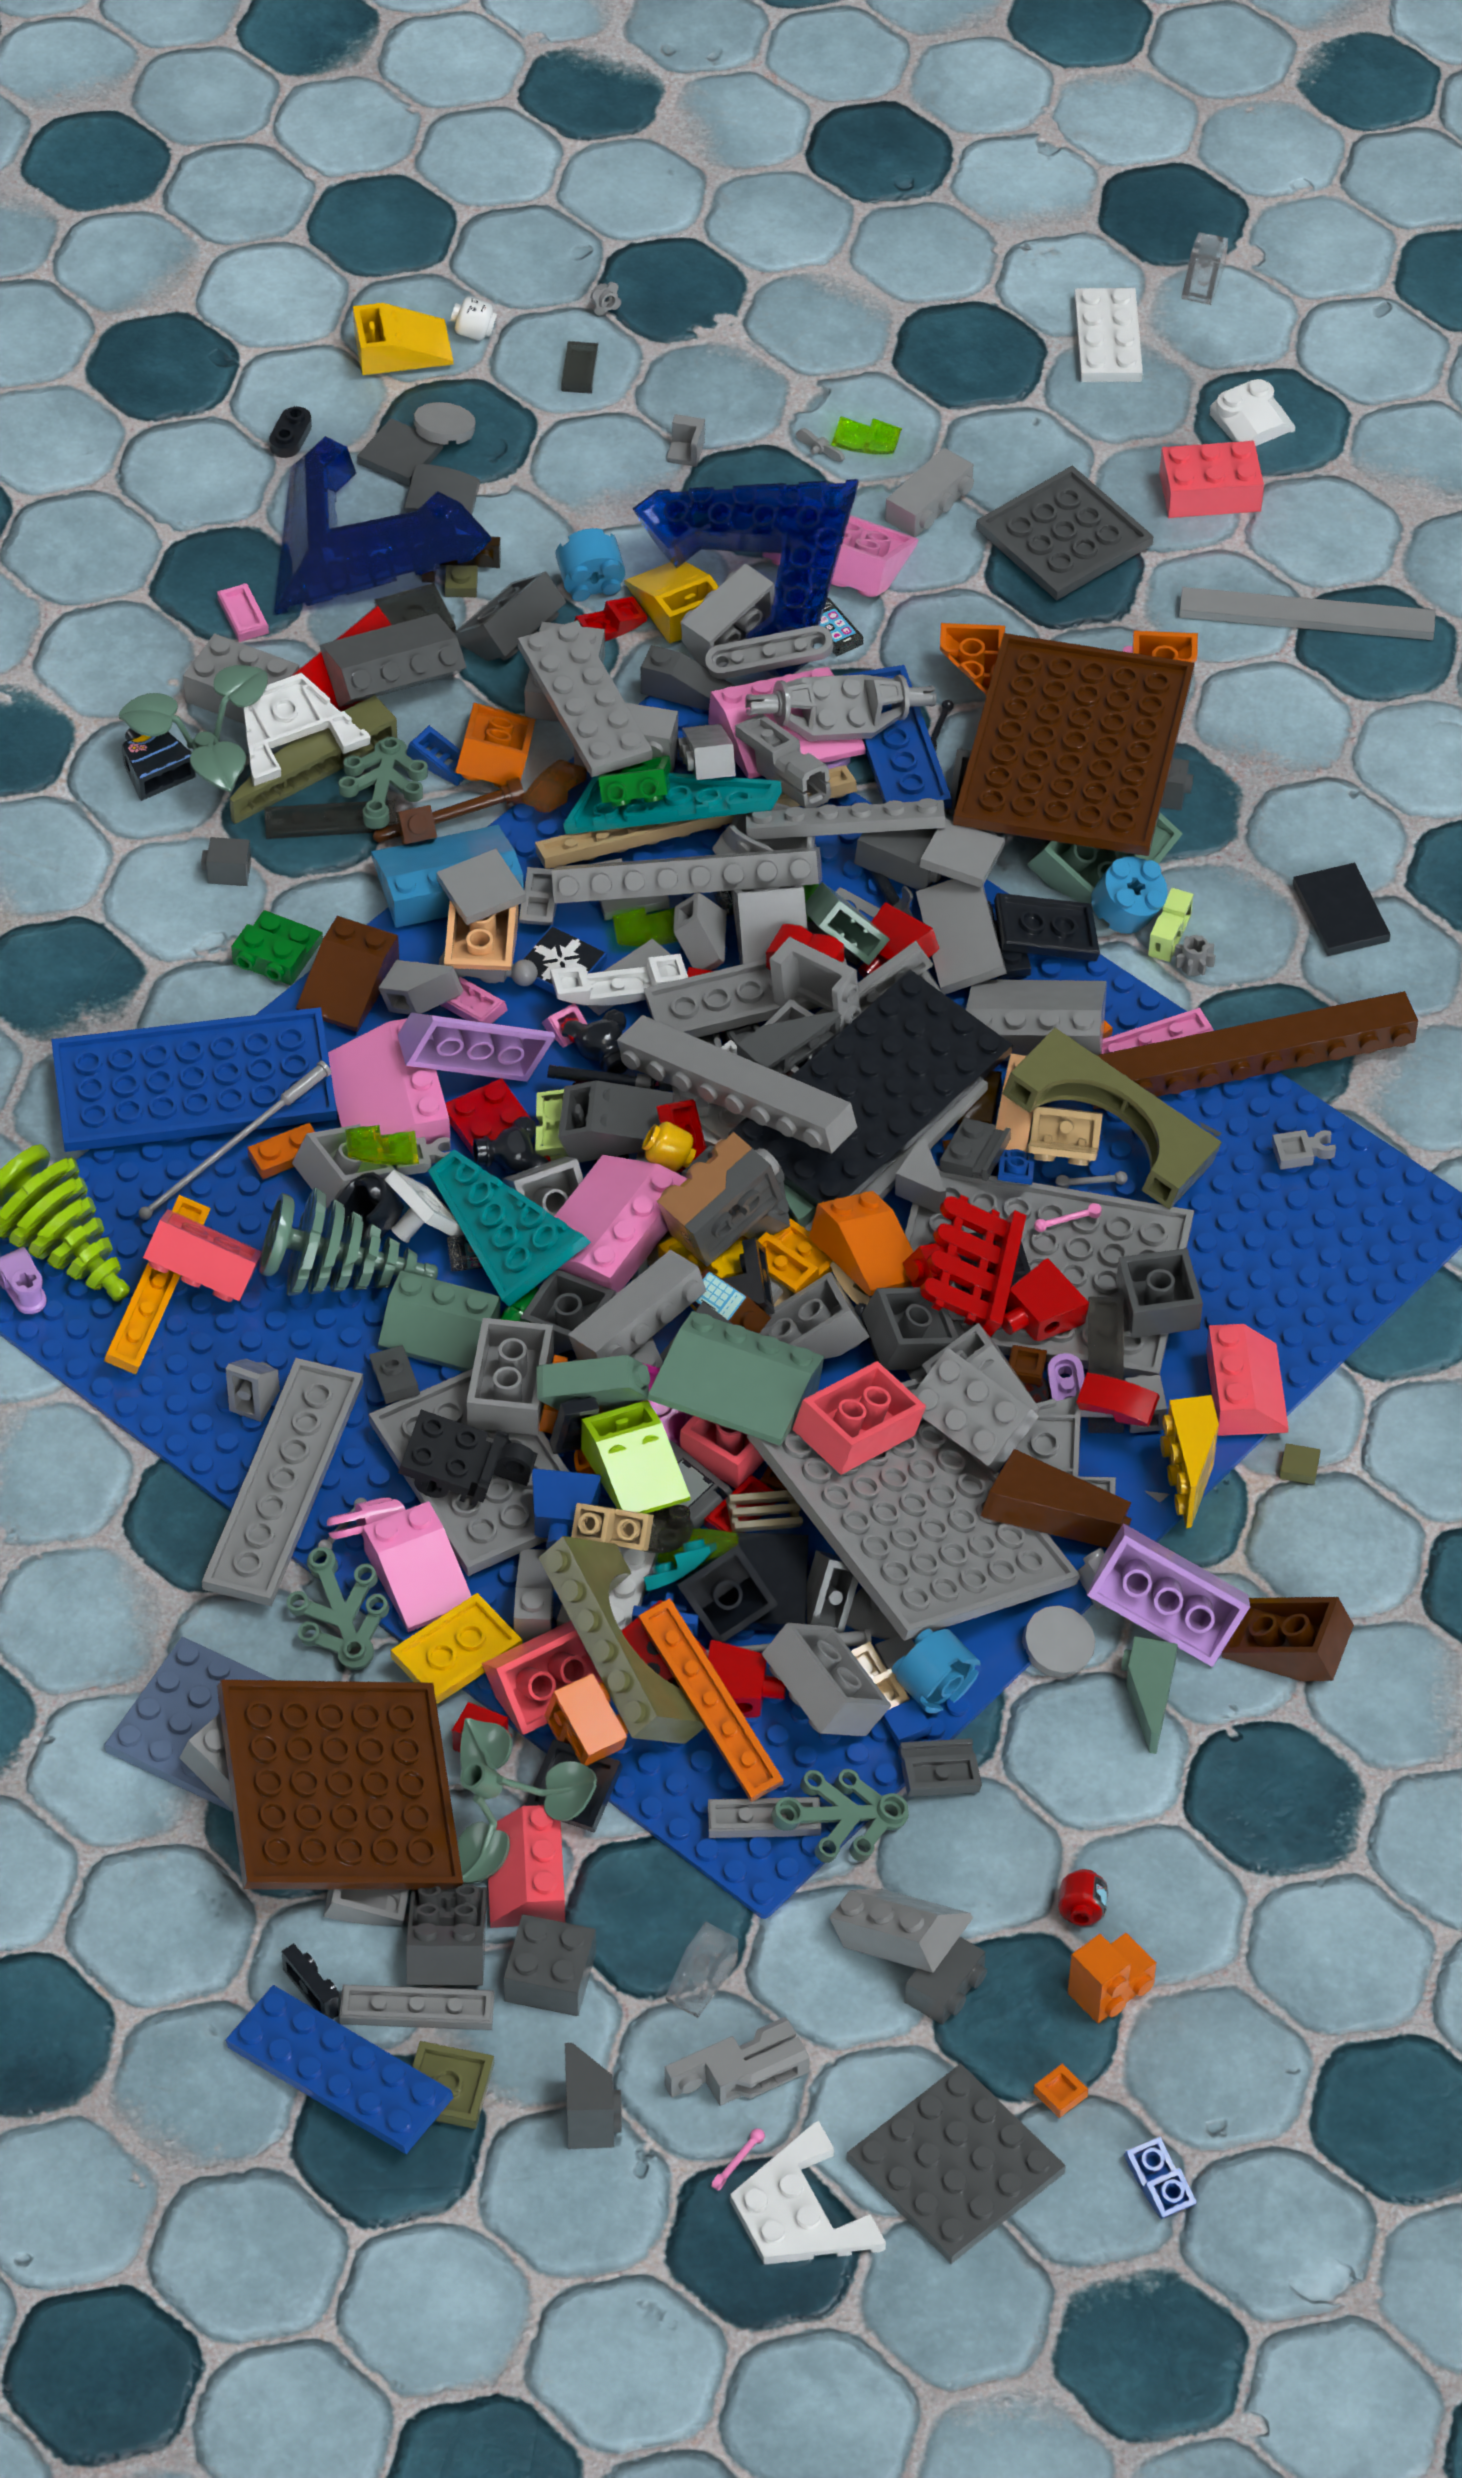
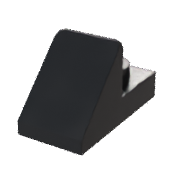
M756 1238L742 1240L744 1253L739 1255L744 1274L724 1278L723 1280L751 1298L768 1315L774 1314L766 1249Z

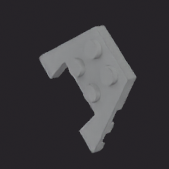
M1077 1392L1076 1396L1059 1401H1056L1054 1398L1036 1403L1041 1410L1037 1413L1039 1418L1015 1449L1116 1495L1115 1477H1079L1081 1417L1114 1418L1113 1415L1080 1410L1076 1403L1080 1392Z

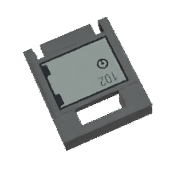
M669 1439L689 1491L690 1501L647 1514L654 1515L653 1518L655 1520L667 1522V1530L681 1541H685L690 1536L689 1529L695 1533L704 1524V1518L732 1493V1490Z

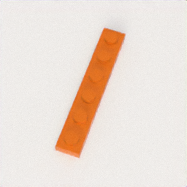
M669 1598L640 1614L638 1621L751 1803L783 1785V1778L672 1600Z

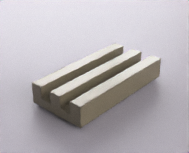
M788 1490L731 1494L726 1498L732 1533L798 1528L803 1524L802 1516H799L800 1505ZM775 1502H787V1503H788V1504H779V1505H766V1506H753V1507H741V1508H736V1505H749V1504H762V1503H775ZM790 1513L788 1518L738 1521V1517Z

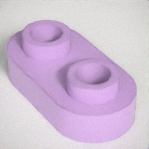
M1058 1354L1048 1364L1050 1397L1059 1401L1076 1396V1393L1080 1392L1085 1379L1082 1362L1072 1354ZM1066 1373L1070 1377L1062 1378L1060 1375Z

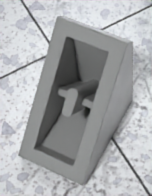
M920 1139L896 1172L895 1195L936 1213H941L940 1204L946 1198V1189L926 1139Z

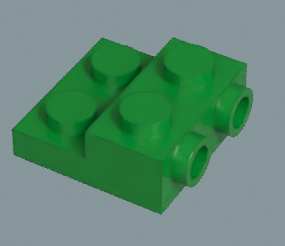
M670 756L653 757L651 760L599 775L602 803L611 802V806H624L630 804L631 799L643 798L644 802L662 800L663 795H667L670 790L668 776L671 770Z
M263 910L254 925L247 924L232 944L233 964L238 965L244 970H251L273 981H280L291 986L322 943L323 933Z

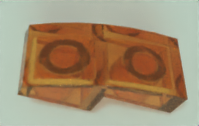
M559 759L534 780L523 795L522 803L533 806L539 812L553 811L567 802L568 790L586 780L587 768Z

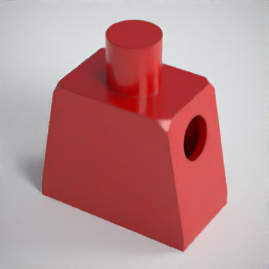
M885 902L871 923L890 940L871 964L868 965L864 962L858 968V972L863 978L867 977L915 941L928 958L940 949L933 928Z
M1047 1258L1011 1287L1006 1305L1008 1312L1004 1314L1001 1326L1009 1335L1023 1328L1034 1341H1042L1085 1324L1089 1302L1051 1260Z
M715 1640L710 1641L708 1660L745 1718H757L761 1715L763 1697L785 1700L786 1686L775 1676L767 1675V1661L762 1653Z

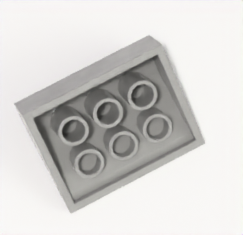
M986 980L971 985L966 1011L1013 1044L1012 1054L1027 1056L1054 1028H1057L1094 1055L1102 1054L1107 981ZM1010 1055L1004 1061H1009Z

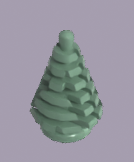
M315 1187L308 1197L298 1229L292 1228L295 1211L294 1199L285 1193H281L278 1196L263 1243L260 1273L266 1276L274 1275L280 1267L286 1249L293 1250L288 1267V1296L299 1295L307 1281L310 1294L323 1292L330 1274L331 1292H342L347 1287L351 1278L353 1265H355L353 1290L366 1289L374 1270H376L374 1286L376 1288H388L392 1276L396 1275L398 1277L401 1270L437 1280L438 1268L436 1265L417 1262V1254L409 1248H406L403 1257H399L400 1243L390 1237H387L380 1252L381 1229L373 1224H369L360 1247L363 1230L362 1216L351 1212L343 1227L345 1218L344 1205L334 1199L326 1211V1194Z

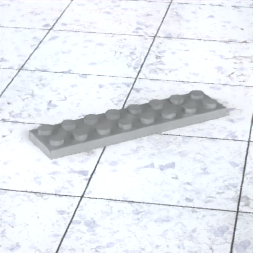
M299 1358L295 1359L203 1577V1590L272 1606L363 1385V1374Z

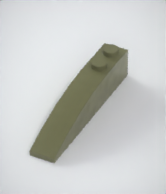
M374 695L344 710L352 718L354 725L360 730L364 729L369 733L371 737L370 745L343 754L329 728L291 741L274 754L281 768V777L254 786L250 776L229 798L231 821L236 824L343 769L346 757L355 755L362 758L374 752L375 745L380 740L387 737L397 738L396 717Z

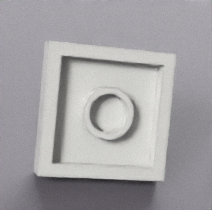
M393 1170L387 1176L385 1181L410 1206L408 1211L391 1229L402 1241L408 1243L424 1222L458 1240L464 1235L452 1212L427 1186L396 1170Z

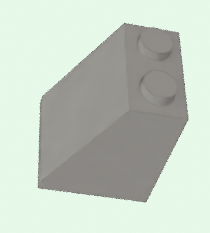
M802 885L731 890L740 965L766 959V951L782 924L800 925L807 929L805 892Z

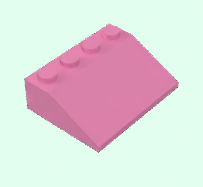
M803 500L770 521L762 556L772 559V563L781 567L792 566L800 569V572L806 576H820L829 579V583L838 587L849 586L858 589V593L863 596L875 597L890 587L917 546L918 538L808 500Z
M828 667L711 691L708 723L709 725H722L733 743L734 760L748 779L761 777L762 775L757 772L755 750L736 737L735 725L759 715H747L746 710L750 708H745L746 695L773 694L774 685L780 680L789 682L801 677L834 676ZM791 708V714L803 717L802 709ZM763 714L776 723L774 714ZM780 726L800 741V752L803 755L810 753L823 763L866 754L863 739L809 741L787 726Z
M407 1018L389 1021L328 1052L340 1126L347 1127L360 1124L384 1156L392 1155L391 1142L425 1137L426 1144H432L438 1138H450L449 1115L437 1071L435 1069L406 1066L398 1033Z
M602 1155L554 1216L565 1222L575 1231L583 1234L591 1242L558 1269L619 1293L668 1231L657 1200L667 1187L671 1185L680 1186L687 1178L657 1163Z

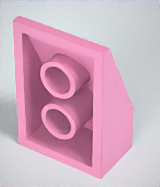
M429 1501L363 1526L364 1551L408 1632L432 1623L471 1597L444 1527Z

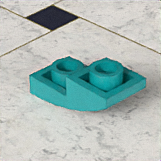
M698 1539L684 1543V1550L675 1554L677 1567H674L673 1561L652 1566L653 1573L644 1577L647 1591L668 1585L699 1567L717 1550L716 1542L705 1545L704 1539Z

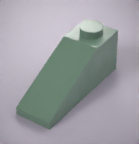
M1135 1636L1132 1650H1124L1121 1671H1127L1126 1688L1149 1753L1157 1754L1176 1664L1178 1644Z

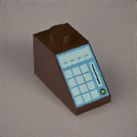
M705 1269L702 1272L701 1276L706 1292L692 1304L698 1308L702 1302H705L732 1324L760 1333L771 1317L751 1298L710 1270Z

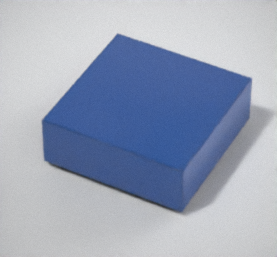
M915 1699L888 1709L881 1718L898 1747L902 1742H912L931 1733L932 1726Z

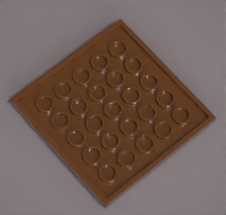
M220 1680L217 1685L243 1889H430L439 1886L441 1890L458 1888L463 1884L433 1683Z

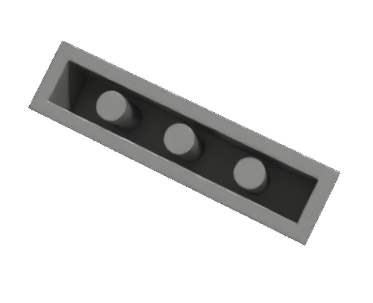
M670 1249L568 1334L576 1358L578 1360L631 1355L706 1292L699 1267Z

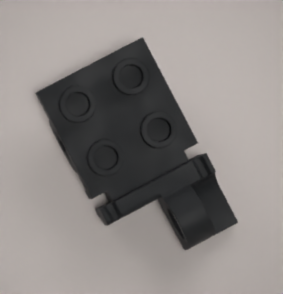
M421 1409L398 1473L415 1479L414 1485L416 1489L426 1496L442 1498L451 1491L461 1495L459 1499L461 1502L465 1501L467 1495L472 1496L471 1505L476 1506L478 1501L484 1502L493 1475L527 1486L538 1453L533 1452L523 1444L512 1443L509 1440V1433L497 1430L493 1443L486 1441L488 1432Z

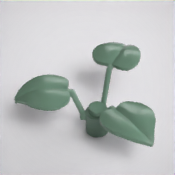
M234 665L222 669L215 676L213 683L215 692L223 696L214 733L203 731L198 733L194 739L189 735L180 717L174 715L178 710V704L176 700L168 695L161 693L144 694L132 699L119 712V719L123 720L133 731L144 736L154 737L165 734L171 729L172 722L176 723L187 742V747L193 749L190 756L193 770L210 784L230 793L244 769L246 756L240 746L228 741L219 742L225 708L229 701L235 706L242 708L257 702L267 688L268 675L261 668L246 665Z
M466 1718L460 1747L462 1768L460 1781L464 1788L475 1794L473 1801L480 1806L489 1821V1825L485 1822L473 1823L459 1837L457 1844L463 1884L477 1883L495 1874L502 1867L509 1853V1836L501 1830H496L497 1820L485 1803V1799L497 1797L501 1793L503 1785L538 1796H546L544 1802L546 1813L557 1821H568L577 1817L585 1809L596 1789L597 1777L593 1770L579 1762L567 1761L559 1763L551 1768L546 1775L547 1789H539L507 1779L496 1772V1769L504 1766L511 1755L512 1738L508 1730L496 1723Z

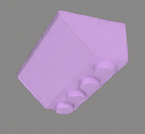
M411 1012L398 1033V1039L406 1066L527 1082L555 1039V1034L549 1031Z
M1124 1523L1106 1550L1087 1592L1088 1597L1167 1642L1178 1644V1648L1211 1667L1214 1666L1250 1608L1248 1594Z

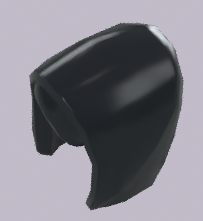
M374 1172L364 1173L353 1179L337 1199L345 1208L343 1227L351 1212L362 1216L363 1230L361 1241L369 1224H373L381 1229L380 1238H382L396 1224L404 1209L402 1198L384 1178Z

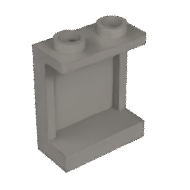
M788 937L770 958L774 1003L783 1006L788 1000H793L798 995L830 1012L837 1011L841 1014L840 1032L861 1014L856 969L791 937Z

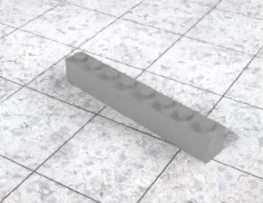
M820 847L559 866L551 870L554 904L819 884L822 881Z
M644 1015L617 1039L621 1060L629 1069L638 1070L657 1081L673 1085L680 1091L689 1092L701 1097L708 1103H715L734 1114L750 1118L759 1125H766L780 1131L787 1137L801 1140L813 1148H819L832 1154L857 1129L850 1102Z

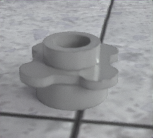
M610 282L608 285L599 284L592 290L590 298L591 302L595 305L594 313L598 316L604 315L608 310H617L620 307L621 300L617 295L619 287L615 282Z

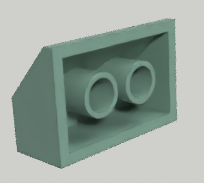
M401 1270L388 1298L378 1349L387 1350L403 1345L407 1357L463 1372L469 1371L474 1366L482 1319H500L501 1317L500 1296Z

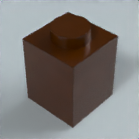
M431 805L395 812L402 845L437 837Z

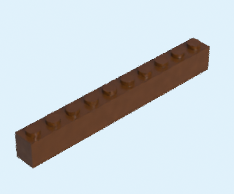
M1402 991L1099 1054L1097 1056L1158 1097L1167 1094H1178L1201 1087H1211L1215 1084L1234 1080H1244L1248 1077L1267 1073L1274 1074L1291 1068L1307 1067L1315 1063L1340 1060L1353 1055L1369 1054L1377 1050L1396 1046L1402 1047L1415 1043L1418 1019L1406 992ZM1091 1104L1092 1107H1093V1110H1096V1109H1100V1108H1101V1107H1098V1106H1096V1105Z

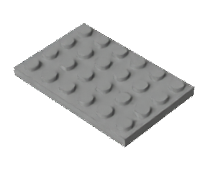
M473 1369L420 1391V1394L417 1396L402 1399L369 1414V1423L399 1469L421 1409L467 1425L466 1402ZM482 1430L488 1432L486 1441L493 1443L497 1431ZM539 1431L538 1436L509 1433V1440L512 1443L523 1444L533 1452L538 1453L533 1468L569 1472L559 1455L553 1454L549 1440L542 1431ZM532 1473L527 1486L493 1475L484 1502L478 1501L476 1506L471 1505L472 1496L467 1495L465 1501L461 1502L459 1501L461 1495L451 1491L442 1498L426 1496L416 1489L414 1485L415 1479L403 1475L421 1504L428 1501L431 1503L444 1527L456 1559L467 1576L517 1555L520 1551L530 1549L547 1541V1538H540L535 1535Z

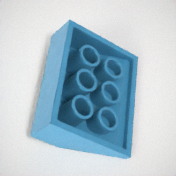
M494 825L371 851V857L395 928L448 917L450 899L437 881L436 872L493 849L498 850L524 890L523 872L517 855L500 826Z

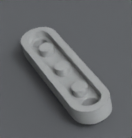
M811 626L716 645L707 652L705 662L709 673L713 677L727 679L825 659L833 651L834 643L832 635L827 628ZM816 643L823 644L821 648H813V645ZM721 662L728 663L725 667H718V664Z

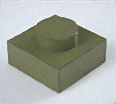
M446 565L445 597H477L478 566Z

